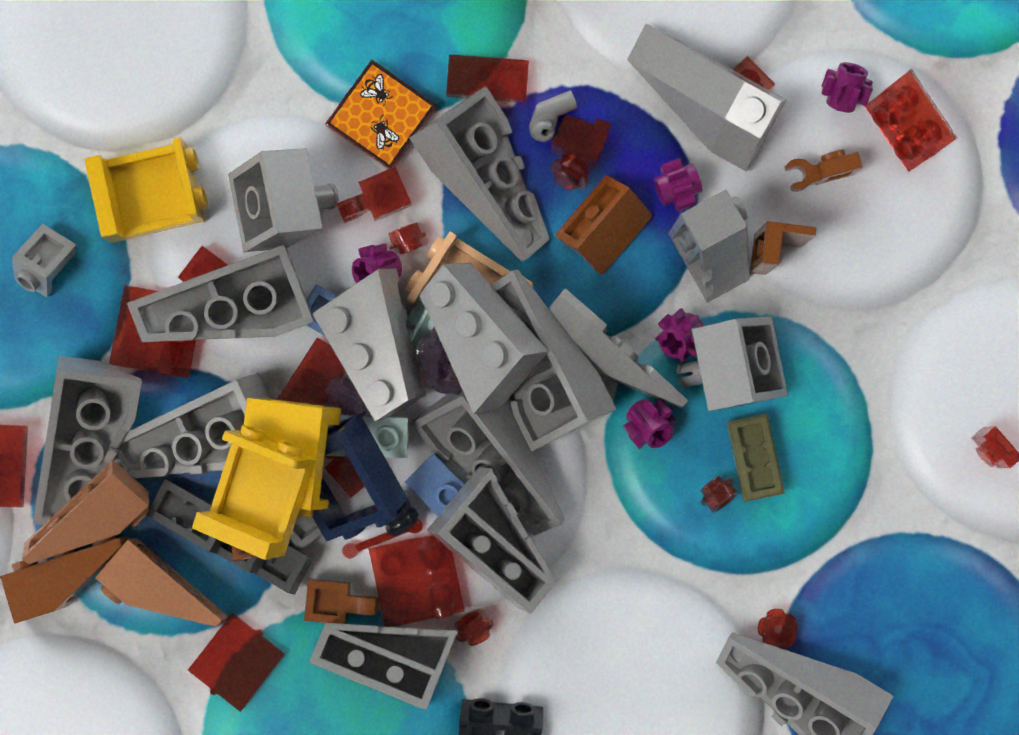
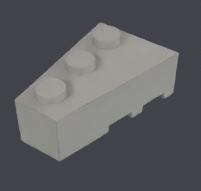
M727 189L681 213L668 233L707 303L749 280L747 225L744 222L748 216L737 196L731 198Z
M471 263L443 264L420 293V297L473 414L500 409L549 352Z
M396 268L376 270L312 313L374 421L392 417L426 396L415 346L411 345L406 325L408 316L406 307H402L397 286L399 277Z
M325 623L309 663L426 711L458 631Z

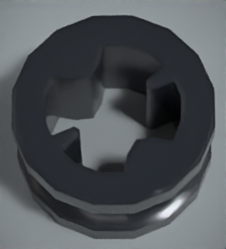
M409 499L397 510L398 517L386 525L385 529L390 536H397L406 532L417 521L419 513L414 507H410Z

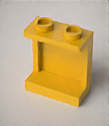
M179 137L172 139V145L107 160L101 155L84 158L100 234L103 239L110 243H115L205 222L203 210L208 209V201L203 186H197L194 171L199 170L200 167L197 153L193 146L188 147V144Z
M247 398L244 425L265 431L267 433L265 439L274 443H278V440H285L303 447L302 454L316 459L298 516L313 517V510L328 509L329 500L320 499L328 425L340 424L341 408L269 398Z
M242 425L241 430L224 431L222 440L231 443V447L210 511L196 513L192 529L264 560L285 556L316 459L302 454L303 447L285 440H278V443H274L265 439L267 434L265 431Z

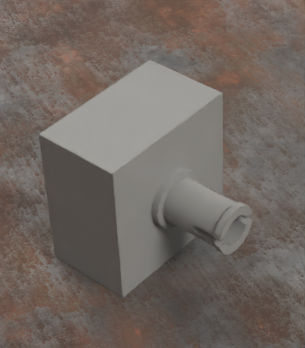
M307 148L261 151L228 174L244 253L270 250L281 245L289 248L323 229L319 209L330 210L338 205L339 196L334 184L314 186Z
M772 316L737 318L692 329L698 360L679 363L676 374L692 372L691 376L678 378L682 388L687 389L691 386L703 384L708 411L788 397Z

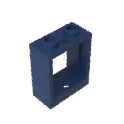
M360 413L340 421L339 425L328 426L325 455L343 448L375 505L345 516L322 476L320 499L329 500L328 509L313 510L312 518L326 542L343 536L344 540L351 539L372 524L379 528L391 523L398 517L397 510L408 499Z

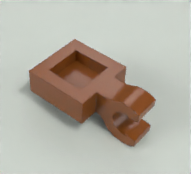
M844 149L822 155V162H819L817 165H812L804 159H793L784 167L785 171L798 169L803 173V181L793 183L790 186L793 192L802 191L813 184L819 185L853 176L863 168L859 152L846 155Z
M308 579L304 621L347 624L348 613L362 615L378 614L380 597L350 595V582Z

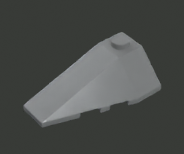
M645 24L627 59L713 154L746 172L787 99L649 24Z
M566 288L549 307V310L601 377L654 399H662L666 404L676 408H682L688 402L654 368L647 363L641 365L637 361L639 357L634 352L635 350L625 341H621L615 336L610 338L606 335L607 329L605 327L607 324Z
M459 384L411 422L412 426L436 456L445 463L451 459L468 473L465 478L467 481L479 466L491 468L498 479L497 482L503 493L518 513L517 517L523 527L534 536L559 526L565 521V517L534 451L531 452L513 416L509 399L500 409L473 414Z

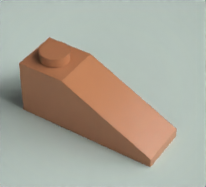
M112 459L24 543L22 560L27 564H31L118 535L128 525L131 527L136 526L149 511L148 490Z
M138 538L127 540L95 577L103 585L101 588L102 593L116 604L123 602L128 606L215 627L223 624L229 618L226 613Z

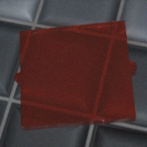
M231 613L188 671L210 688L211 695L218 694L241 712L286 653L263 636V630H255L236 614Z

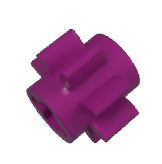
M850 62L840 63L837 72L827 69L821 85L823 87L821 94L827 96V105L845 113L855 111L857 103L867 106L873 91L871 87L873 81L867 79L868 71L864 67Z
M680 158L662 164L660 168L662 175L654 177V185L662 205L666 206L673 203L676 211L693 206L696 202L694 195L703 191L695 166L689 164L683 167Z
M387 244L370 245L358 249L361 258H357L352 264V276L356 284L378 269L396 268L398 277H401V260L394 251L387 250Z
M680 308L674 315L667 314L658 323L663 331L655 337V340L659 341L664 355L679 358L680 362H684L691 355L697 357L692 329L704 326L700 316L685 313L683 308Z
M643 399L634 403L629 408L626 415L628 422L623 425V428L629 433L628 437L637 448H642L646 443L651 448H660L672 438L674 434L672 425L677 420L671 415L672 410L662 399H659L654 405L648 399Z

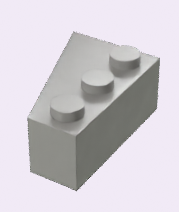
M479 466L427 530L517 608L531 614L557 581L532 537L528 536L517 517L518 513L503 493L493 470Z

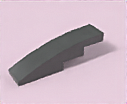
M168 479L164 480L146 514L148 517L204 550L223 557L246 572L260 576L289 594H296L314 560L313 557L288 544L285 556L267 560L255 557L233 561L231 545L192 529L196 513L210 511L212 502Z

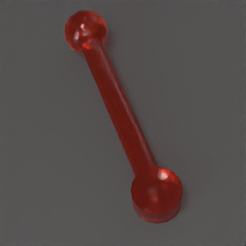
M418 518L410 529L400 535L408 532L412 534L419 533L423 527L422 521ZM386 532L358 544L347 543L342 548V554L344 557L352 559L356 557L359 551L400 535L390 536Z

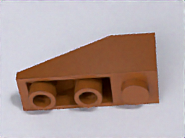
M115 535L91 543L92 547L80 551H77L76 548L52 556V560L39 564L38 561L27 564L24 560L12 564L14 572L2 575L0 578L14 624L66 608L95 580V577L130 537L117 539Z

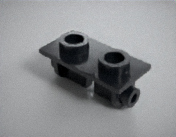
M485 698L462 699L459 735H496V730L504 731V735H541L543 730V707L533 706L526 702L509 704L492 702Z

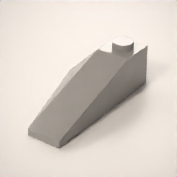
M485 86L409 137V139L431 172L521 261H524L549 241L550 238L535 196L527 191L520 170L525 167L521 156L515 157L508 135L512 133L508 119Z
M285 245L127 303L142 342L276 337L314 322L301 282Z
M518 269L513 270L493 283L491 286L549 350L515 390V400L510 401L513 416L531 452L616 410L598 371Z
M59 355L33 524L44 525L114 459L122 440L135 422L142 379L101 361Z
M259 373L230 382L130 430L122 440L113 460L133 478L223 471L231 447V443L222 440L224 431L241 430L242 425H244L247 398L270 399Z
M733 632L728 637L716 661L751 697H760L775 711L771 717L778 724L783 726L787 723L798 735H873L894 697L856 673Z

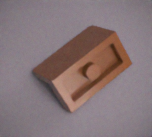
M606 175L557 231L555 237L563 245L581 255L595 272L603 275L649 222L652 214L631 188Z
M767 221L754 234L750 273L768 274L779 265L781 245L803 247L816 236L817 228Z

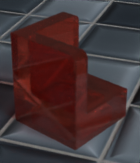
M565 115L558 133L552 141L550 152L595 169L608 137L611 123L596 118L593 125L570 115Z

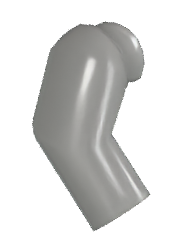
M571 90L539 102L536 105L529 124L532 138L539 142L550 141L554 137L558 117L577 109V104Z

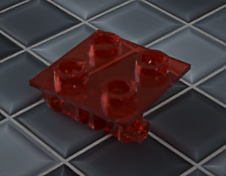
M912 69L865 106L908 172L958 139Z
M124 285L109 364L189 378L196 340L142 342L127 303L158 291Z
M427 535L368 548L384 627H394L432 618L441 619L450 617L452 614L465 612L453 552L435 536Z

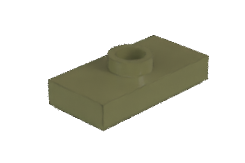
M768 414L726 422L743 502L785 494Z

